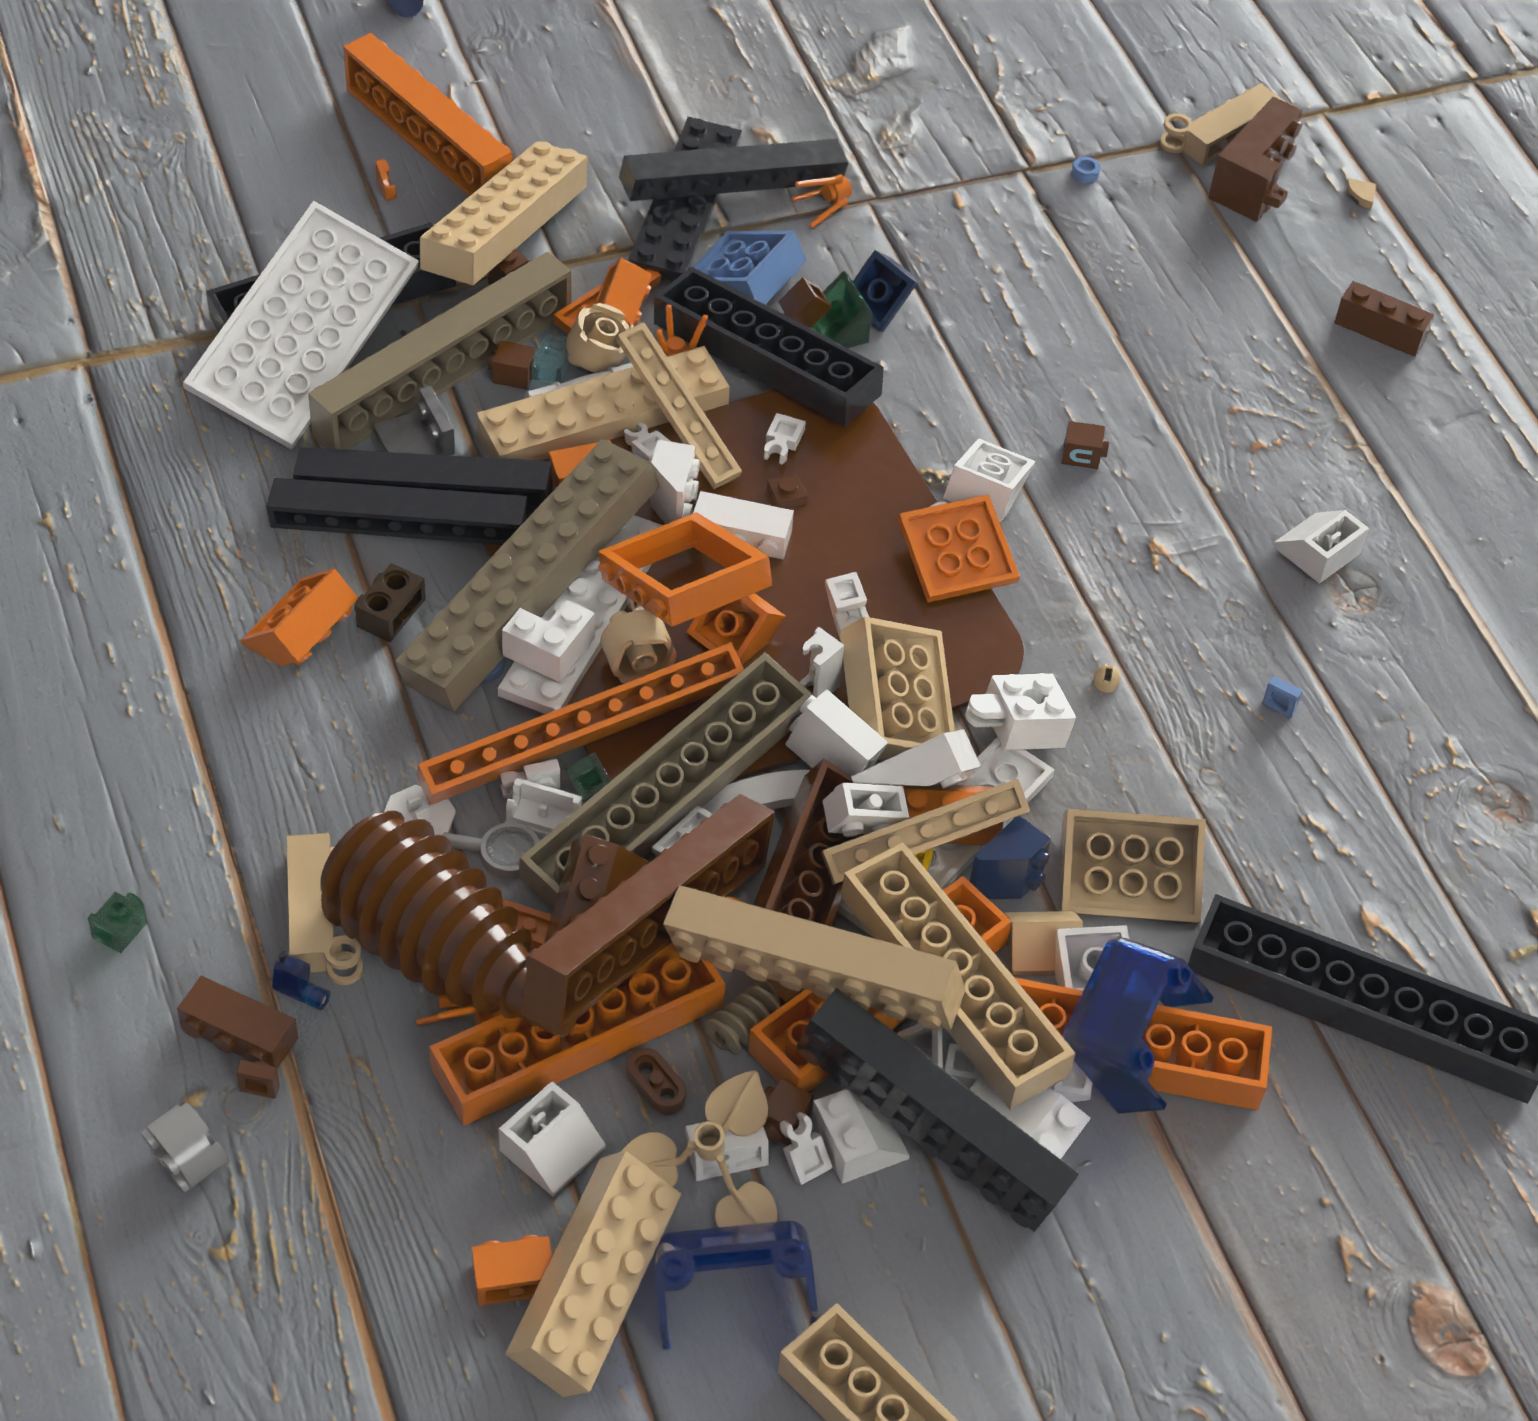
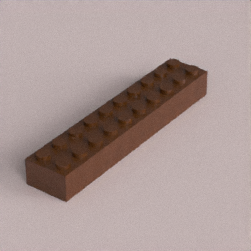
M739 794L729 803H724L712 816L703 819L700 825L691 832L685 833L670 848L664 849L649 864L643 865L628 880L622 881L607 896L601 897L586 912L577 915L573 922L561 931H556L539 948L531 950L525 961V968L527 969L525 985L521 992L523 997L521 1015L555 1034H559L672 943L663 923L679 885L727 898L765 868L775 811Z

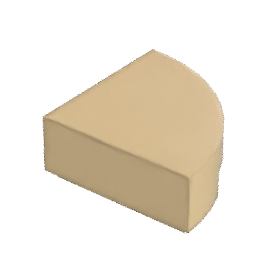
M1349 178L1347 193L1357 199L1360 206L1372 209L1377 184Z

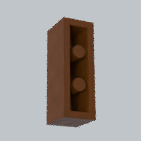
M1352 281L1341 298L1334 323L1416 357L1427 339L1435 314Z
M202 975L177 1008L180 1026L186 1034L193 1038H204L212 1042L219 1050L225 1053L234 1052L249 1062L263 1061L278 1069L298 1040L295 1018Z

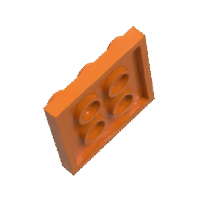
M989 494L899 514L897 520L928 603L1018 583L1020 575Z

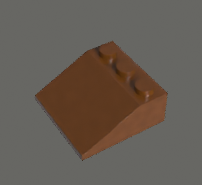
M586 833L574 840L570 848L544 942L548 941L556 931H561L573 922L577 915L583 914L594 906L601 897H605L615 890L622 881L628 880L636 874L643 865L650 862L617 844Z

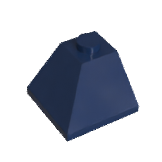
M874 250L841 299L880 331L884 332L918 283L912 274L894 259Z

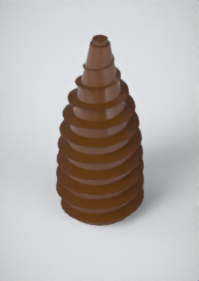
M398 811L379 812L358 822L339 840L326 860L320 879L322 891L321 907L324 916L330 923L342 927L344 933L349 938H355L357 941H360L364 949L370 954L381 956L385 965L392 969L401 970L402 974L414 983H423L425 989L432 994L447 995L450 1002L455 1005L466 1006L473 1004V1007L481 1013H492L500 1010L505 1018L519 1017L526 1020L529 1025L538 1026L552 1035L564 1037L571 1032L576 1020L559 1034H555L521 1015L523 1002L521 992L525 985L527 969L525 968V961L531 945V933L527 929L516 931L518 924L516 909L509 906L502 907V892L493 886L486 887V876L483 871L478 868H469L467 856L463 852L452 851L449 839L442 835H435L434 828L430 822L424 819L404 822V816Z

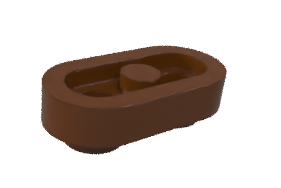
M649 1048L634 1051L627 1062V1075L630 1081L656 1111L671 1114L680 1110L686 1099L684 1082L657 1051ZM642 1069H648L651 1071V1073L642 1074L640 1071ZM664 1095H670L673 1097V1099L664 1100L661 1097Z

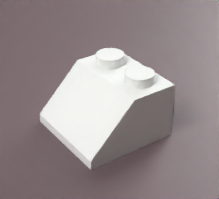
M850 1089L814 1100L812 1126L815 1132L822 1136L829 1159L841 1184L909 1159L910 1155L897 1130L892 1127L890 1120L878 1111L868 1109L861 1102L860 1097Z

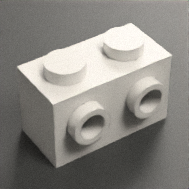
M842 783L836 786L834 791L823 800L828 832L843 833L847 837L869 834L909 819L903 786Z

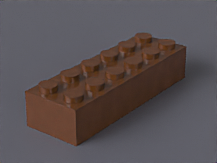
M822 759L804 775L753 905L832 926L842 899L843 882L833 885L821 851L866 834L847 837L843 833L828 832L823 800L834 791L836 786L842 783H853V780L851 778L852 775L826 759Z

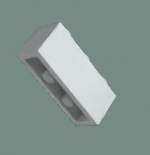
M700 491L693 513L701 514L769 557L784 559L792 533L793 510Z

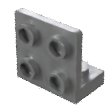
M431 386L419 389L420 402L416 403V412L385 420L374 425L375 432L386 452L448 456L455 454L454 428Z

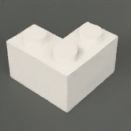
M565 600L549 621L519 608L502 629L503 656L560 683L595 639V613L568 600Z

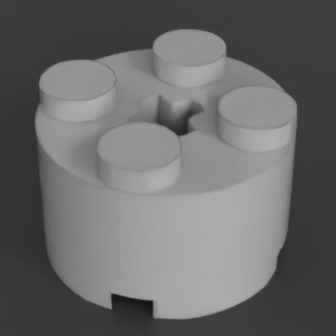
M184 1100L140 1132L146 1143L150 1146V1151L163 1168L167 1167L171 1172L170 1176L183 1193L192 1189L229 1161L218 1141L215 1142L209 1133L210 1129L191 1105L187 1102L185 1103Z

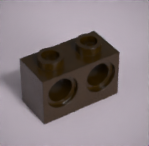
M391 563L383 573H379L375 577L373 585L365 595H360L356 600L354 611L356 612L357 627L391 642L426 600L425 579Z

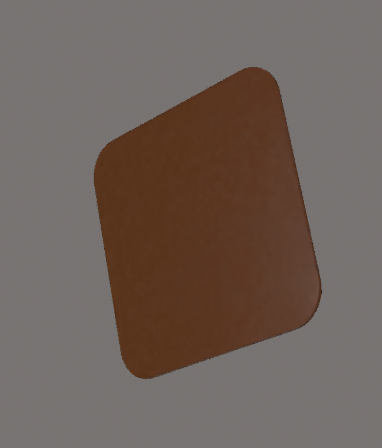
M776 389L703 411L742 472L740 477L713 489L699 468L697 479H693L694 481H699L696 500H691L689 503L693 504L692 514L700 491L775 507L767 490L768 480L798 474L808 495L806 505L789 508V510L794 511L793 524L784 559L769 557L772 586L755 593L784 614L785 618L770 642L742 664L744 669L763 653H767L800 683L809 674L811 650L806 655L802 654L803 645L814 635V631L820 627L841 642L832 616L825 580L857 572L867 598L865 607L870 618L942 632L952 710L968 706L972 695L986 694L993 675H1018L1020 673L1024 657L1023 642L1017 628L992 588L927 602L897 519L900 513L928 508L937 503L874 402L846 426L833 421ZM776 413L806 421L805 431L796 450L788 449L787 461L784 464L779 463L780 454L778 453L770 454L768 460L764 459L766 434ZM670 422L648 428V433L659 431L671 442L684 444ZM625 436L610 440L612 444L633 453L632 446L625 442ZM650 498L635 513V516L660 525L666 524L650 506ZM529 510V516H530L535 510ZM483 543L490 558L502 546ZM692 547L652 563L646 574L668 589L674 590L723 570L725 567ZM627 605L624 611L627 613L632 612ZM694 618L673 627L664 622L676 650L674 664L710 651L686 633ZM602 648L567 706L624 684L620 682L617 676H614ZM842 661L840 686L832 694L849 708L844 663ZM808 686L806 689L813 693L814 686ZM713 695L583 745L597 773L607 784ZM790 731L733 781L801 760L797 754L785 745L792 732Z

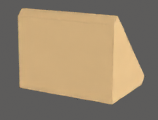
M1074 911L1004 912L1012 921L1007 941L1011 975L1055 974L1056 930L1083 928L1081 918Z

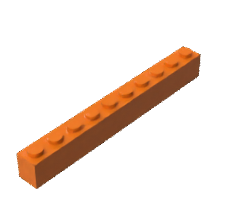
M732 642L418 763L416 776L430 806L500 778L501 773L507 771L517 772L522 770L525 765L545 761L713 695L741 673L744 668Z

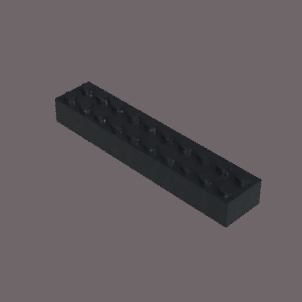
M1215 894L1193 946L1186 968L1187 971L1526 1104L1529 1103L1538 1086L1537 1017Z

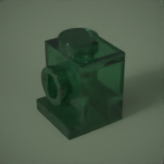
M595 752L565 768L579 796H582L583 804L611 782Z
M116 891L96 914L91 913L87 918L92 938L119 953L124 951L147 924L142 900L133 893H127L123 896Z

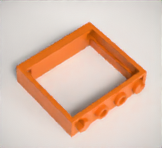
M697 512L598 551L600 561L598 570L601 572L602 580L671 627L772 586L768 555ZM692 547L725 567L723 570L674 590L668 589L639 570L642 567Z

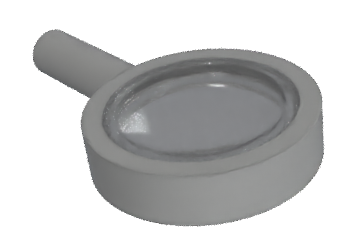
M515 822L498 824L489 829L483 838L443 833V836L447 837L451 842L452 848L481 852V860L485 868L493 875L506 879L519 878L520 857L539 842L536 833L531 828Z

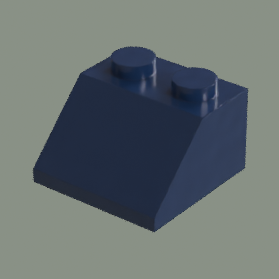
M1015 817L974 856L969 882L988 899H1021L1030 889L1032 891L1038 889L1045 879L1046 874L1043 872L1050 858L1048 850L1051 838L1023 817Z

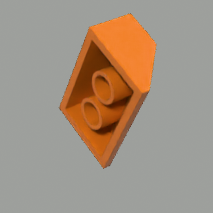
M335 568L300 578L252 627L240 642L245 647L280 666L292 663L299 665L312 654L310 649L316 643H321L331 635L332 630L330 628L336 622L344 620L351 614L352 609L350 607L356 602L358 597Z
M941 784L932 786L896 785L903 786L909 818L993 788L991 786L953 785L942 788ZM1004 822L946 844L985 846L1003 829Z

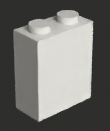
M826 689L817 698L813 695L810 696L801 706L799 711L803 714L797 717L789 727L792 733L785 745L811 768L816 766L822 759H826L853 776L873 767L888 742Z

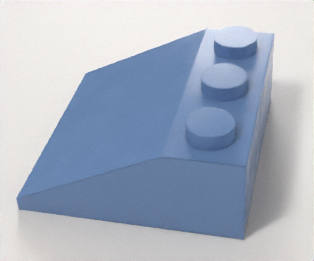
M727 231L693 267L767 306L770 299L782 290L784 284L797 274L798 269L807 260L795 231Z

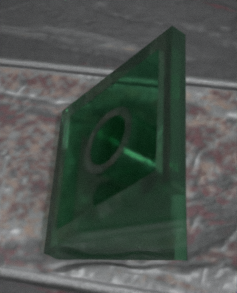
M843 271L823 291L833 307L812 328L829 339L847 348L869 343L872 311L848 273Z

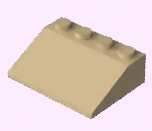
M865 616L840 630L841 643L844 644L843 663L849 709L888 742L878 760H888L943 733L955 731L941 631Z
M1067 809L1063 813L1061 911H1074L1076 914L1201 923L1206 819Z

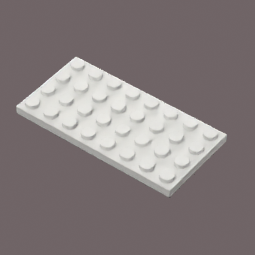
M313 201L183 382V388L292 450L311 423L308 393L349 368L417 269L419 261Z

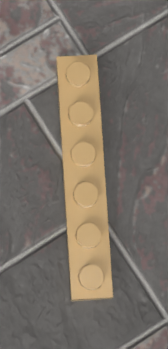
M643 322L619 333L616 339L617 343L682 442L695 446V459L700 460L699 468L712 488H718L740 477L741 468L646 324Z
M1015 779L821 851V854L834 885L843 882L846 871L902 842L915 855L1030 812V808L1019 780Z

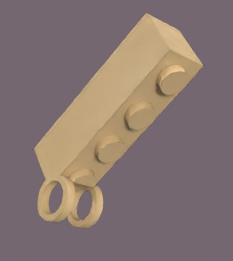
M1260 83L1251 89L1245 90L1232 100H1227L1223 105L1214 110L1206 112L1194 121H1191L1189 117L1183 114H1170L1164 120L1166 132L1161 136L1160 145L1165 151L1170 153L1185 152L1203 166L1217 158L1223 149L1273 96L1282 101L1284 100ZM1175 120L1181 121L1185 123L1187 127L1184 129H1176L1171 127L1169 122ZM1177 138L1183 144L1181 146H1171L1165 140Z
M329 833L287 836L290 959L301 965L303 973L327 971L328 977L332 982L338 985L353 984L360 979L363 973L361 946L355 938L351 939L347 935H335L334 927L336 925L327 920L321 907V874L326 860L334 848L331 847ZM342 944L351 945L355 949V953L342 951ZM357 965L356 971L347 977L338 976L332 970L333 968L345 970Z

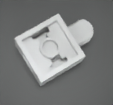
M1043 673L993 675L986 694L972 695L965 713L966 720L974 727H993L1004 750L1065 748L1076 720V716L1053 674Z

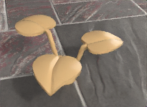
M752 1070L728 1079L710 1094L705 1105L707 1122L697 1126L694 1132V1141L688 1142L687 1148L680 1157L676 1158L677 1148L675 1143L666 1135L658 1132H649L636 1137L622 1151H628L672 1187L678 1182L676 1166L683 1164L692 1152L696 1151L697 1155L703 1160H716L731 1194L723 1197L716 1206L715 1221L718 1229L725 1237L735 1242L766 1245L771 1242L777 1229L778 1217L775 1200L766 1187L755 1181L745 1183L737 1191L723 1156L725 1151V1134L728 1129L736 1136L745 1137L758 1132L766 1123L768 1117L767 1098L758 1072Z

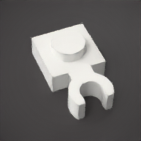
M776 413L766 434L764 459L768 460L770 454L778 453L780 454L779 463L784 464L787 461L788 449L796 450L805 431L806 421Z
M641 422L637 424L638 432L636 433L631 432L629 429H624L625 442L632 446V452L649 462H652L657 440L671 442L659 431L648 433L647 426Z
M557 759L523 766L524 772L507 771L500 774L502 781L500 788L503 798L513 797V785L516 778L560 790V767Z
M799 1112L797 1113L799 1127L795 1131H793L791 1124L786 1121L780 1122V1129L785 1137L791 1139L792 1144L783 1148L794 1181L802 1185L833 1167L822 1136L816 1132L811 1133V1119L806 1114Z

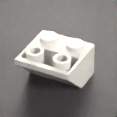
M657 440L651 463L659 488L650 497V506L668 524L692 514L693 504L689 503L691 500H696L699 481H694L693 479H697L700 460L695 459L694 445Z
M1346 510L1317 512L1273 543V547L1320 584L1361 554L1369 528Z
M553 1081L499 1128L500 1152L552 1197L606 1149V1144L580 1104Z

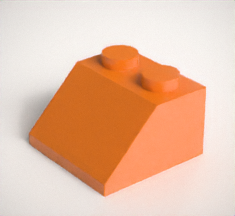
M753 593L695 617L686 633L709 650L732 642L741 664H744L770 642L785 615Z

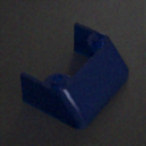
M1128 938L1111 939L1105 944L1064 1032V1040L1075 1052V1063L1118 1114L1165 1110L1167 1103L1148 1082L1154 1066V1055L1142 1039L1159 1000L1164 1006L1177 1007L1212 1003L1214 997L1182 958Z
M779 1221L678 1231L663 1235L655 1250L659 1327L663 1349H671L666 1291L681 1290L687 1287L692 1282L695 1272L773 1264L775 1270L785 1278H805L809 1324L811 1326L818 1320V1308L812 1254L806 1229L795 1221Z

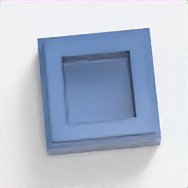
M1273 676L1267 685L1262 704L1292 718L1297 710L1303 690Z

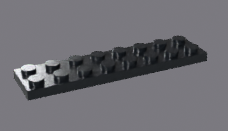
M688 116L674 151L737 147L741 140L742 130ZM719 194L653 199L628 261L644 270L656 271L661 274V277L672 280L677 279L690 269Z

